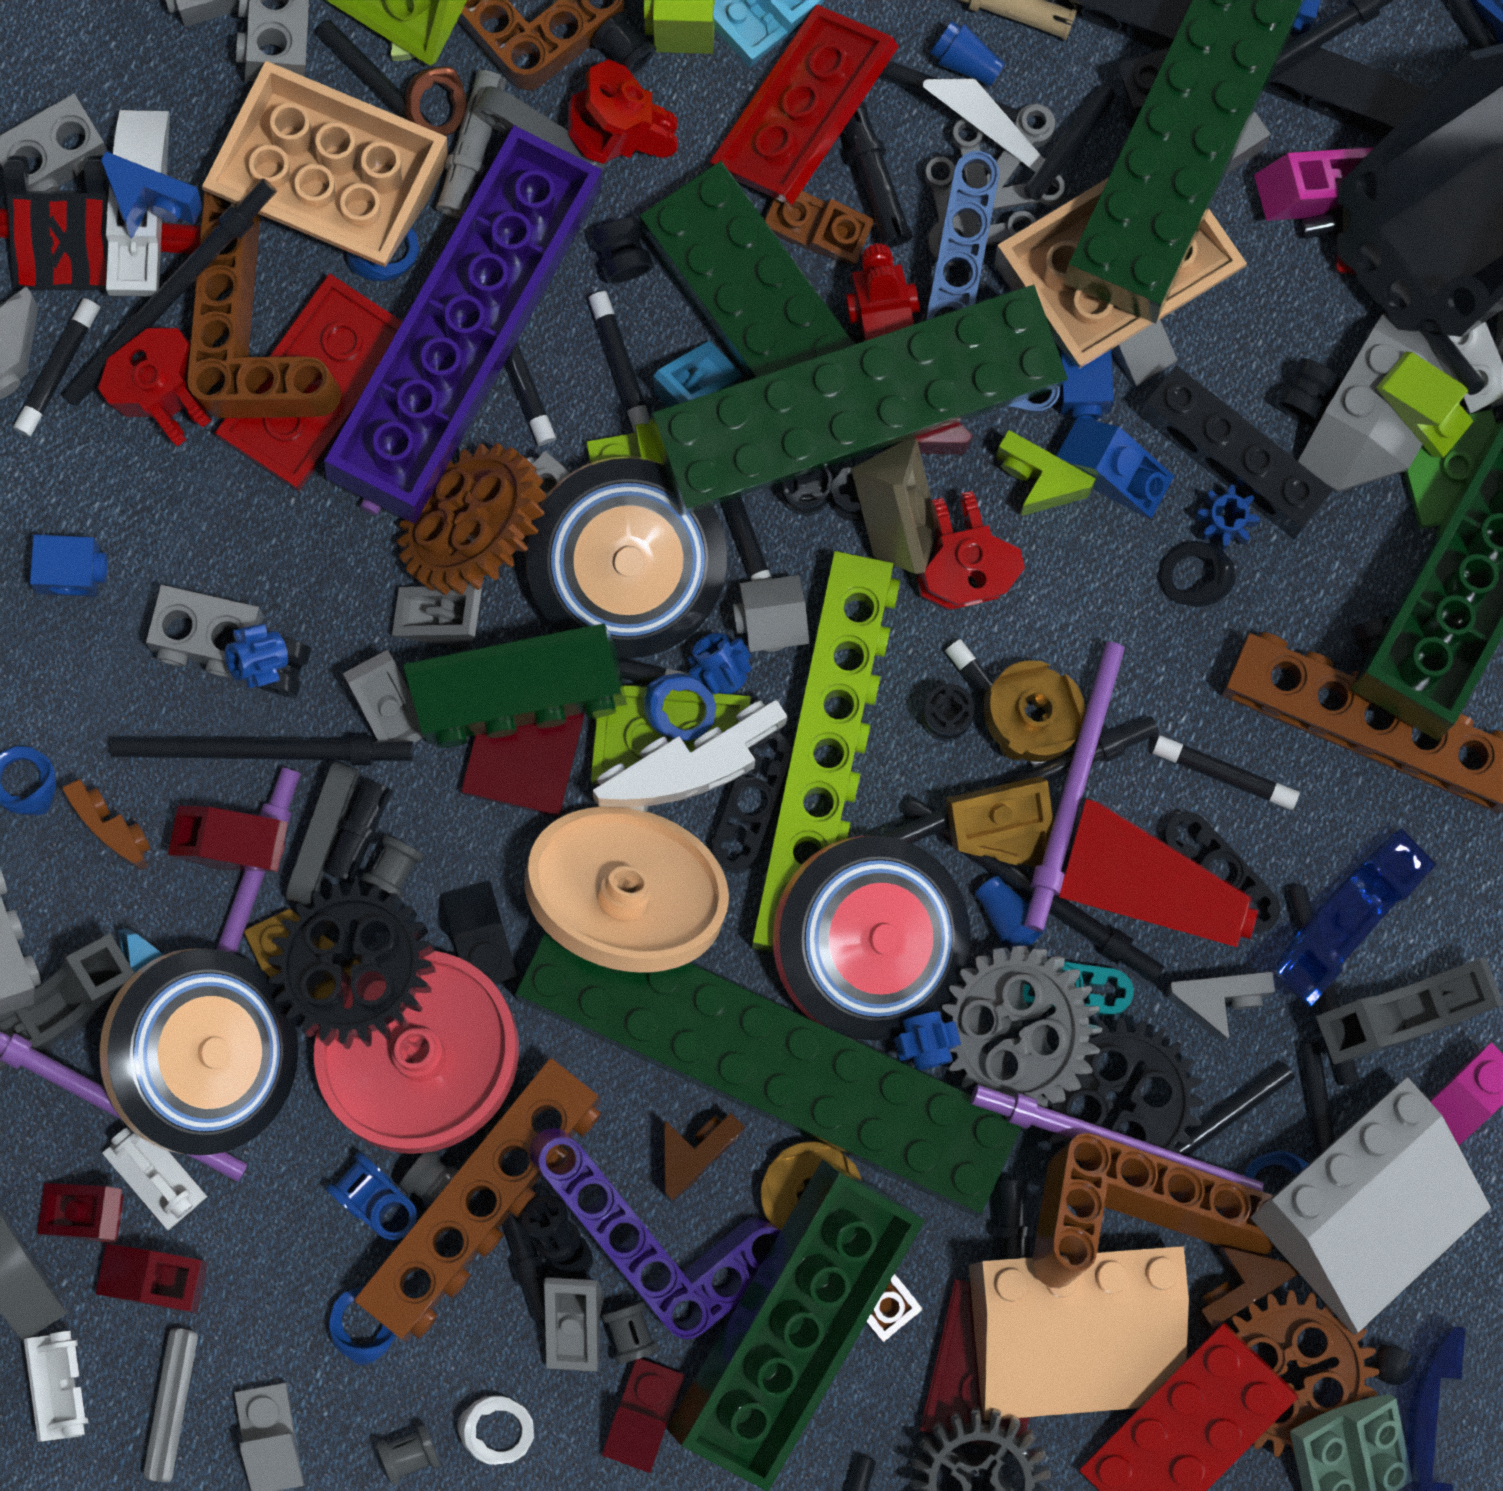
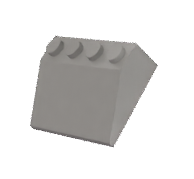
M1407 1077L1377 1101L1250 1218L1353 1335H1356L1491 1207L1443 1116Z

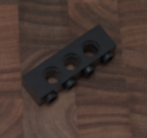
M1178 365L1173 368L1144 404L1140 414L1144 421L1228 488L1230 485H1234L1235 493L1245 499L1252 495L1254 500L1251 506L1293 540L1298 537L1322 508L1333 491L1330 486Z

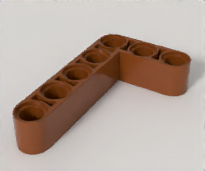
M467 0L457 21L512 85L522 90H534L593 45L591 40L601 25L617 13L625 12L624 0H615L606 9L595 8L590 4L591 0H558L529 24L509 0ZM492 18H500L508 23L504 30L497 33L486 31L483 25ZM561 24L572 25L577 29L574 36L568 39H560L552 34L554 28ZM523 54H531L539 59L536 66L531 69H521L514 65L517 57Z
M206 191L204 193L200 245L220 224L218 218L226 210L225 206L229 202ZM257 213L252 219L254 225L241 239L235 237L229 243H237L233 251L224 255L220 253L197 277L188 369V388L205 411L218 418L320 417L328 415L339 405L342 395L341 387L324 362L314 357H249L261 215ZM233 289L228 298L217 301V297L221 292ZM229 335L225 344L212 348L216 339ZM322 380L318 390L313 393H304L310 383ZM222 381L225 382L219 392L208 395L210 388L214 384ZM267 381H274L272 387L267 392L256 394L261 384Z
M1079 1134L1057 1152L1048 1164L1033 1253V1269L1038 1279L1051 1288L1065 1287L1094 1264L1097 1256L1104 1207L1221 1247L1266 1256L1276 1249V1246L1250 1217L1273 1195L1095 1134ZM1075 1159H1077L1083 1165L1084 1169L1079 1167ZM1122 1175H1124L1129 1180L1131 1185L1126 1183ZM1169 1191L1173 1193V1195L1176 1197L1177 1201L1173 1199V1197L1170 1195ZM1067 1205L1075 1210L1077 1216L1070 1212ZM1215 1207H1217L1221 1211L1223 1216H1221L1217 1212ZM1059 1251L1066 1255L1070 1264L1064 1261Z

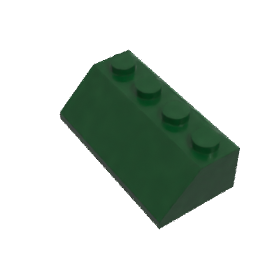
M605 623L404 664L421 732L429 744L437 743L439 748L457 747L467 743V737L484 733L487 734L488 738L510 736L517 732L516 727L536 723L538 728L555 727L566 723L567 716L586 713L588 718L605 717L616 712L615 707L627 705L617 648Z

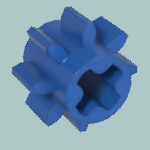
M1230 485L1226 495L1221 497L1210 490L1206 500L1212 508L1199 509L1196 514V519L1206 521L1207 525L1201 538L1206 540L1214 537L1220 541V547L1224 551L1229 542L1235 538L1241 544L1246 545L1250 536L1244 529V526L1254 527L1260 521L1259 516L1249 514V507L1254 497L1251 495L1243 499L1235 495L1234 485ZM1223 509L1231 510V517L1235 519L1232 527L1224 525V517L1220 516Z
M264 623L234 630L233 634L236 642L227 644L225 648V660L232 677L237 681L246 679L248 688L261 687L280 681L277 670L285 668L288 664V652L281 635L276 631L267 633Z
M722 633L709 634L700 639L693 647V656L688 658L692 666L689 671L690 676L700 680L706 687L709 686L713 694H731L745 684L747 672L752 670L748 662L751 655L742 639L738 638L731 642L727 634Z
M940 1011L914 1016L902 1021L905 1033L899 1034L898 1037L894 1038L900 1061L913 1060L914 1067L918 1071L938 1067L953 1061L950 1049L961 1045L955 1021L942 1022Z

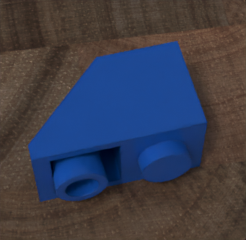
M1077 417L1057 454V457L1095 477L1093 490L1151 519L1175 477L1119 426Z

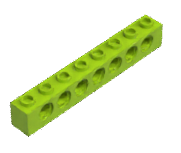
M834 551L752 949L774 953L773 925L776 910L787 884L801 866L794 858V849L801 843L810 842L817 845L821 850L832 843L847 839L851 822L841 820L844 802L855 803L861 773L852 772L851 768L854 753L865 754L871 725L861 723L864 705L875 706L881 676L873 675L871 671L875 655L885 657L891 628L881 626L884 608L895 609L900 579L891 578L894 563ZM862 601L871 608L872 616L864 622H854L846 616L844 608L850 602ZM852 649L859 653L862 658V664L855 670H843L835 663L834 656L840 650ZM833 697H842L851 704L853 711L844 719H834L825 712L824 704ZM831 745L840 751L842 761L836 767L824 768L815 761L814 752L821 746ZM812 794L825 795L832 803V810L823 817L811 816L804 808L803 803L805 799Z

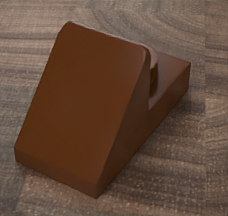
M732 1113L723 1121L717 1115L709 1120L695 1135V1138L700 1142L695 1149L665 1120V1195L672 1203L745 1132V1126Z
M1222 1247L1218 1249V1253L1239 1286L1233 1289L1230 1283L1226 1281L1202 1296L1207 1306L1196 1313L1207 1330L1211 1329L1298 1275L1299 1272L1290 1263Z

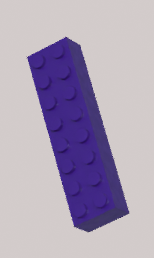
M515 125L513 126L324 460L326 479L414 524L417 522L601 192L602 169Z

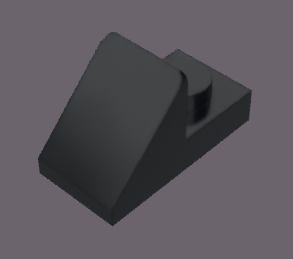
M491 881L442 895L459 958L481 970L495 986L517 980L518 976Z

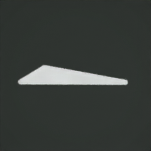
M928 79L923 82V87L1033 171L1036 172L1045 159L977 80Z

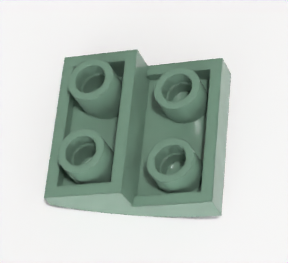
M1390 1394L1338 1407L1290 1431L1303 1491H1397L1413 1481L1397 1400Z

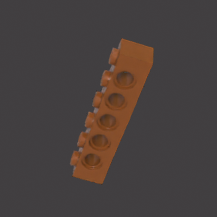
M1260 632L1259 636L1249 633L1242 645L1221 697L1498 814L1503 811L1502 731L1493 730L1491 734L1472 727L1474 721L1460 714L1455 725L1439 740H1435L1434 749L1422 750L1412 740V729L1415 727L1350 689L1359 671H1353L1351 675L1333 668L1334 662L1321 654L1307 651L1304 656L1287 649L1288 643L1276 635ZM1276 669L1290 671L1295 677L1296 688L1290 691L1278 689L1272 682V671ZM1325 688L1337 691L1342 698V708L1336 711L1325 709L1318 700V691ZM1369 708L1382 710L1389 720L1388 729L1375 730L1371 728L1365 720V710ZM1463 747L1475 749L1481 756V768L1478 770L1465 768L1459 761V749Z
M550 1058L354 1301L401 1340L407 1342L412 1335L421 1339L439 1315L433 1309L445 1294L453 1299L470 1279L471 1274L466 1268L478 1254L486 1258L501 1241L504 1233L499 1228L512 1213L518 1218L524 1212L526 1206L536 1197L537 1193L531 1188L542 1176L530 1158V1146L532 1140L538 1134L534 1129L536 1116L544 1110H555L562 1116L560 1130H564L571 1137L576 1132L584 1137L602 1114L596 1109L601 1103L600 1097L554 1059ZM555 1145L547 1152V1166L558 1167L564 1163L568 1157V1152L563 1149L566 1145ZM511 1150H523L529 1156L527 1170L523 1174L514 1177L503 1173L501 1166L503 1157ZM484 1189L494 1192L497 1199L494 1211L485 1217L472 1215L469 1209V1201L472 1195ZM447 1230H457L461 1232L464 1239L462 1250L454 1257L446 1258L440 1256L436 1247L438 1237ZM415 1270L426 1271L431 1279L429 1291L420 1298H410L404 1291L405 1278Z

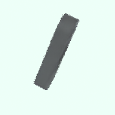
M487 86L474 107L475 114L482 121L507 137L515 125L602 169V173L608 162L602 164L586 158L568 135V130L500 88Z
M333 762L287 888L286 900L300 903L310 908L314 904L313 892H319L325 875L324 869L328 866L340 833L339 825L342 819H345L356 788L359 769Z

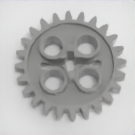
M1013 946L1011 953L1007 948L994 949L993 959L989 955L976 957L978 970L964 968L960 971L967 985H950L949 990L958 1001L956 1004L943 1005L942 1009L953 1016V1021L956 1022L961 1045L950 1049V1052L957 1053L958 1059L952 1063L949 1069L951 1071L965 1070L967 1072L961 1084L963 1089L980 1085L1012 1097L1016 1093H1020L1037 1099V1105L1048 1108V1100L1053 1104L1066 1100L1063 1088L1068 1091L1081 1088L1075 1073H1092L1093 1069L1084 1060L1085 1055L1099 1054L1100 1049L1088 1041L1089 1035L1101 1033L1102 1028L1089 1024L1088 1017L1100 1011V1008L1093 1005L1085 1006L1083 999L1090 994L1092 988L1091 986L1075 987L1074 984L1080 975L1078 969L1067 970L1062 973L1064 957H1051L1047 961V950L1044 948L1033 949L1029 954L1027 946ZM1027 982L1033 986L1035 991V1000L1031 1006H1028L1023 997V988ZM1052 1005H1055L1056 1012L1053 1015L1023 1028L1019 1032L1020 1038L1006 1039L995 1046L989 1053L986 1052L985 1047L987 1044L1020 1029L1022 1026L1021 1020L1036 1019ZM986 1007L992 1011L994 1016V1025L991 1031L987 1030L982 1020ZM1050 1027H1053L1059 1036V1045L1056 1051H1053L1047 1043V1033ZM1010 1052L1016 1056L1018 1061V1070L1015 1076L1010 1074L1006 1066V1058Z

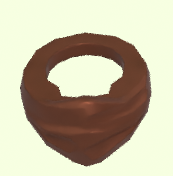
M442 66L422 70L415 75L406 89V116L409 121L444 136L454 133L463 121L467 108L464 87L456 70L450 66ZM433 83L445 87L451 93L450 99L453 103L451 118L445 125L440 127L426 122L419 108L420 99L424 91L431 88Z

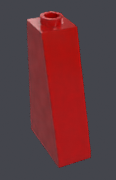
M1086 799L1060 891V898L1234 947L1239 946L1241 937L1251 939L1259 911L1250 908L1252 896L1101 802Z

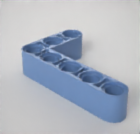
M971 151L964 154L958 160L955 167L925 321L934 318L942 310L956 311L975 304L999 180V167L996 160L990 154L983 151ZM971 163H979L988 170L990 181L982 188L969 187L962 178V170ZM962 212L974 214L980 222L979 233L971 238L959 236L953 228V218L957 214ZM952 261L965 263L971 271V280L962 287L950 285L943 276L944 267ZM1060 387L1051 390L1048 400L1041 404H1034L1024 399L1001 408L1030 414L1042 413L1047 411L1057 401Z

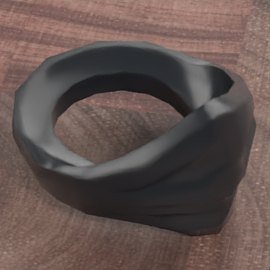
M1189 543L1172 551L1164 561L1161 582L1166 594L1178 604L1204 607L1215 604L1229 594L1236 582V571L1232 560L1222 549L1212 543ZM1189 556H1201L1206 561H1213L1215 567L1214 581L1206 583L1201 590L1194 592H1183L1176 588L1172 579L1173 570L1182 559Z

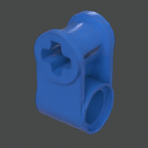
M359 1151L354 1156L355 1164L335 1185L329 1183L325 1190L357 1219L361 1218L384 1240L391 1244L399 1245L421 1218L420 1211L392 1184L393 1181ZM396 1206L407 1208L410 1217L406 1228L396 1233L386 1231L383 1223L386 1212Z

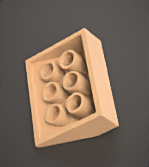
M265 61L202 185V189L238 205L256 184L264 178L276 188L277 193L258 214L386 267L428 202L445 167L448 156L447 137Z
M1109 177L998 244L994 263L1012 291L1035 285L1055 343L1079 369L1153 324V322L1064 284L1068 264ZM1210 209L1158 320L1237 273L1247 265Z
M1184 1246L1097 1253L1094 1264L1069 1285L1062 1288H1051L1038 1279L1033 1269V1258L982 1261L969 1265L983 1421L990 1420V1414L994 1408L1001 1411V1419H1010L1013 1416L1024 1418L1139 1408L1187 1360L1189 1295ZM1061 1255L1064 1261L1070 1264L1066 1255Z

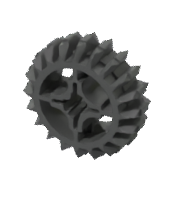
M979 1407L971 1408V1422L963 1423L962 1416L958 1411L952 1412L950 1418L953 1429L950 1431L943 1423L937 1421L933 1424V1432L939 1442L929 1437H922L919 1447L929 1456L917 1455L912 1458V1467L923 1472L910 1478L911 1488L916 1490L941 1491L937 1482V1474L942 1463L950 1468L951 1475L961 1482L962 1486L959 1491L971 1490V1471L976 1470L979 1475V1469L987 1470L989 1465L990 1484L985 1486L982 1481V1487L974 1486L972 1491H1017L1010 1487V1481L999 1472L1003 1464V1456L1009 1450L1018 1459L1024 1472V1480L1020 1491H1049L1044 1485L1038 1484L1051 1478L1049 1467L1037 1465L1047 1457L1045 1448L1035 1447L1028 1449L1036 1440L1035 1432L1030 1429L1017 1437L1016 1433L1020 1427V1419L1013 1416L1003 1427L1000 1425L1001 1411L995 1408L992 1409L989 1422L981 1421ZM987 1440L993 1442L989 1443L981 1453L976 1455H969L960 1450L956 1453L952 1451L957 1446L969 1441Z

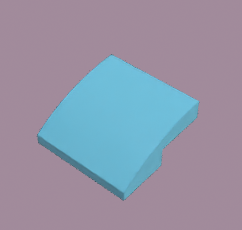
M715 0L713 11L714 29L740 58L751 67L808 18L816 4L821 5L825 0Z

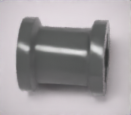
M384 835L381 840L384 847L370 873H364L361 880L370 887L378 885L383 894L387 896L396 893L402 899L404 894L401 888L414 864L421 863L424 855L409 845Z
M644 1300L633 1302L601 1314L603 1323H609L618 1351L614 1356L616 1364L634 1361L660 1350L658 1343L651 1340L642 1313L646 1309Z
M425 1424L418 1426L417 1432L390 1443H386L384 1440L376 1442L392 1486L400 1484L401 1477L428 1466L434 1469L441 1466Z

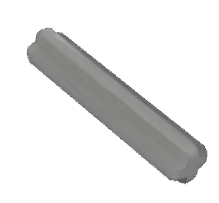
M173 1328L169 1332L143 1472L144 1478L147 1480L166 1483L170 1482L173 1477L198 1339L197 1333L192 1330Z

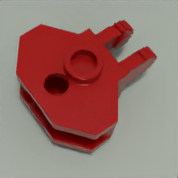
M607 59L588 70L586 73L587 89L573 95L568 102V135L586 158L605 164L620 155L631 158L635 150L651 156L656 155V158L661 157L662 159L673 156V153L677 152L678 141L677 136H675L676 129H678L677 116H674V113H671L670 110L665 111V108L653 104L652 92L643 89L626 66ZM581 118L590 121L594 127L586 125Z
M882 243L869 245L868 248H865V251H862V271L852 272L850 276L851 293L845 295L850 324L857 323L861 342L914 325L912 314L919 313L920 311L915 283L906 284L902 265L893 266L890 247H887L886 244L882 245Z
M147 328L107 359L98 389L106 401L125 417H152L159 423L176 446L187 440L184 430L172 417L181 409L186 407L191 419L202 428L211 422L210 416L188 388L191 340H187L178 328ZM140 351L146 353L138 360L132 362V357L135 353Z
M973 491L960 493L959 504L966 526L965 531L953 533L949 510L943 498L933 499L930 502V512L937 540L933 543L935 553L928 561L925 573H919L916 576V581L921 598L948 611L999 599L1001 595L1007 593L1025 569L1021 549L991 535L989 525L983 526L978 503ZM968 577L976 581L977 588L970 586Z

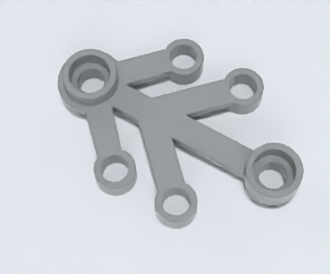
M1031 104L1019 112L1015 126L1033 147H1041L1047 144L1053 136L1055 118L1047 107L1040 104ZM1031 116H1039L1043 119L1045 125L1041 129H1032L1028 126L1027 119ZM965 118L955 124L952 135L953 143L960 149L961 157L971 151H980L979 145L983 135L981 130ZM970 128L975 131L977 137L972 141H964L959 137L958 133L961 129ZM1006 149L997 160L999 180L993 210L1038 202L1044 205H1053L1062 198L1065 184L1060 175L1053 181L1058 188V192L1054 195L1044 194L1038 201L1030 199L1025 194L1024 187L1027 183L1004 187L1021 161ZM936 157L930 160L925 171V180L933 190L939 220L932 227L928 238L929 250L936 260L955 170L954 164L945 157ZM971 163L964 168L966 184L969 187L982 188L989 183L990 174L985 175L983 165ZM936 167H943L948 171L949 177L945 180H936L932 177L931 171ZM1018 211L1010 216L1007 223L990 225L986 246L1000 244L1015 235L1016 232L1012 226L1015 222L1025 221L1031 225L1036 222L1035 217L1029 212ZM962 212L959 216L957 214L953 218V228L960 236L971 238L979 233L980 226H977L979 219L974 214ZM952 261L947 265L958 266L964 263L961 261Z

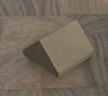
M916 437L904 440L851 468L873 556L880 560L894 563L893 565L914 574L925 573L936 536L930 512L932 497Z

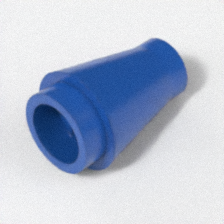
M952 20L930 51L931 55L939 59L937 65L980 81L988 87L992 85L1005 65V62L999 59L965 23L959 26Z
M999 876L989 879L976 891L975 895L982 903L1002 946L1009 945L1011 949H1013V946L1029 947L1045 932L1046 927H1044L1043 932H1038L1024 926L1030 904L1009 888Z

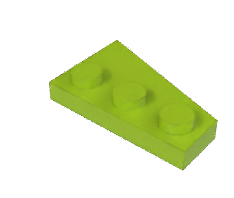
M623 685L627 705L615 707L616 712L614 714L597 718L591 785L599 784L597 778L618 764H623L625 769L642 760L640 752L649 744L664 737L651 727L644 714L643 694L647 687ZM671 690L665 697L662 711L667 714L669 722L682 730L696 727L703 719L705 712L701 697L693 691ZM713 694L716 712L714 723L707 732L719 727L723 733L738 724L739 721L736 716L750 706L751 696ZM666 738L668 742H671L673 740ZM697 739L689 742L683 741L690 753L696 750L693 743Z

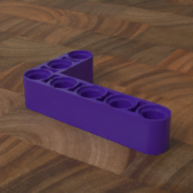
M551 1128L538 1133L532 1140L530 1158L534 1166L657 1318L676 1337L682 1339L698 1337L739 1304L769 1252L768 1250L762 1255H753V1242L762 1234H771L772 1247L781 1231L765 1218H749L682 1272L588 1154L564 1130ZM555 1145H567L569 1153L565 1162L558 1167L547 1166V1152ZM588 1184H599L600 1194L598 1199L588 1206L578 1205L577 1197L579 1191ZM620 1223H630L631 1233L629 1238L621 1244H610L609 1235L611 1230ZM657 1261L662 1262V1272L657 1280L652 1283L641 1282V1273L647 1264ZM723 1267H731L733 1269V1276L729 1284L723 1288H713L712 1279L714 1274ZM686 1300L693 1301V1311L687 1319L678 1322L672 1320L673 1310L678 1303Z

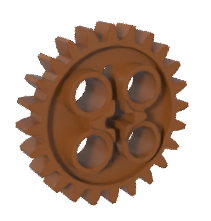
M495 443L491 450H489L484 444H479L474 456L466 449H463L458 463L449 462L417 522L414 524L405 519L399 524L406 532L405 535L397 540V543L404 549L399 557L408 565L406 570L430 591L436 588L443 595H447L452 588L459 595H463L468 583L479 590L482 587L483 578L487 574L496 581L499 578V566L504 563L512 568L515 565L511 556L515 550L521 552L528 550L527 545L522 541L524 537L538 533V529L531 524V521L544 515V511L537 504L546 498V494L539 488L544 481L535 472L537 468L511 446L505 450L499 443Z
M1288 1289L1285 1296V1304H1278L1276 1298L1269 1292L1266 1294V1309L1260 1310L1254 1303L1247 1306L1251 1315L1247 1321L1237 1315H1232L1231 1319L1238 1329L1236 1334L1249 1347L1259 1342L1271 1344L1276 1353V1358L1271 1368L1278 1375L1288 1371L1287 1362L1294 1360L1299 1367H1307L1325 1359L1336 1357L1338 1365L1303 1374L1301 1376L1302 1385L1294 1387L1289 1380H1284L1299 1394V1397L1291 1405L1289 1414L1281 1420H1276L1253 1443V1447L1258 1450L1267 1439L1271 1440L1272 1451L1275 1457L1280 1456L1285 1444L1291 1445L1295 1456L1290 1431L1333 1409L1360 1401L1362 1396L1373 1397L1377 1396L1378 1393L1370 1386L1365 1385V1378L1378 1375L1379 1370L1364 1365L1363 1361L1376 1353L1375 1348L1368 1346L1359 1347L1357 1344L1367 1333L1366 1329L1363 1328L1356 1335H1353L1338 1317L1332 1316L1333 1311L1326 1303H1324L1321 1309L1316 1307V1295L1314 1292L1309 1291L1303 1304L1297 1303L1294 1291ZM1315 1327L1322 1330L1325 1336L1324 1347L1316 1355H1304L1297 1347L1298 1335L1306 1328ZM1324 1377L1334 1378L1340 1384L1341 1392L1339 1398L1330 1405L1318 1404L1313 1398L1314 1385Z

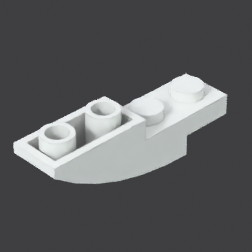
M120 110L113 154L167 175L169 111ZM110 185L106 237L108 239L106 291L109 296L152 297L159 290L162 218L153 213L151 207H148L134 237L131 239Z
M777 699L767 706L760 700L741 711L736 716L739 723L722 733L720 728L716 727L699 737L693 743L696 750L691 753L680 736L671 742L662 737L645 747L640 752L643 759L625 769L623 764H618L599 776L597 782L600 786L593 789V798L598 806L641 807L679 801L715 789L754 769L755 759L748 748L784 727L787 715Z

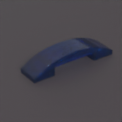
M1403 828L1398 829L1362 862L1322 904L1287 947L1272 971L1307 1007L1312 1006L1343 971L1340 966L1390 909L1398 901L1405 900L1437 864Z
M1455 1326L1446 1329L1429 1354L1414 1392L1408 1425L1407 1447L1413 1491H1453V1484L1433 1482L1440 1384L1441 1380H1462L1465 1327Z

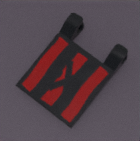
M12 155L8 158L4 165V178L8 199L13 291H20L25 286L28 290H106L108 180L101 160L103 155L89 156L84 165L87 191H29V163L27 157Z

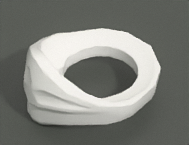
M485 1396L473 1402L458 1418V1432L464 1447L473 1457L487 1464L496 1465L516 1461L526 1454L534 1439L533 1420L523 1406L507 1397ZM495 1410L508 1411L514 1414L519 1419L521 1425L519 1442L507 1451H495L487 1448L482 1440L476 1438V1425L481 1415H489Z

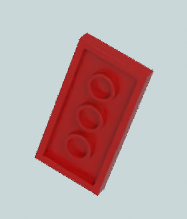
M816 4L711 159V165L714 166L722 161L736 181L792 206L899 46L894 38Z
M329 273L270 357H314L324 362L341 387L342 396L339 405L333 412L320 417L225 418L215 432L217 438L299 492L339 436L403 321ZM322 380L310 383L304 393H313L318 390ZM267 381L261 384L256 394L267 392L272 387L274 381Z
M1223 1322L1081 1466L1079 1471L1099 1491H1207L1298 1399L1299 1394Z

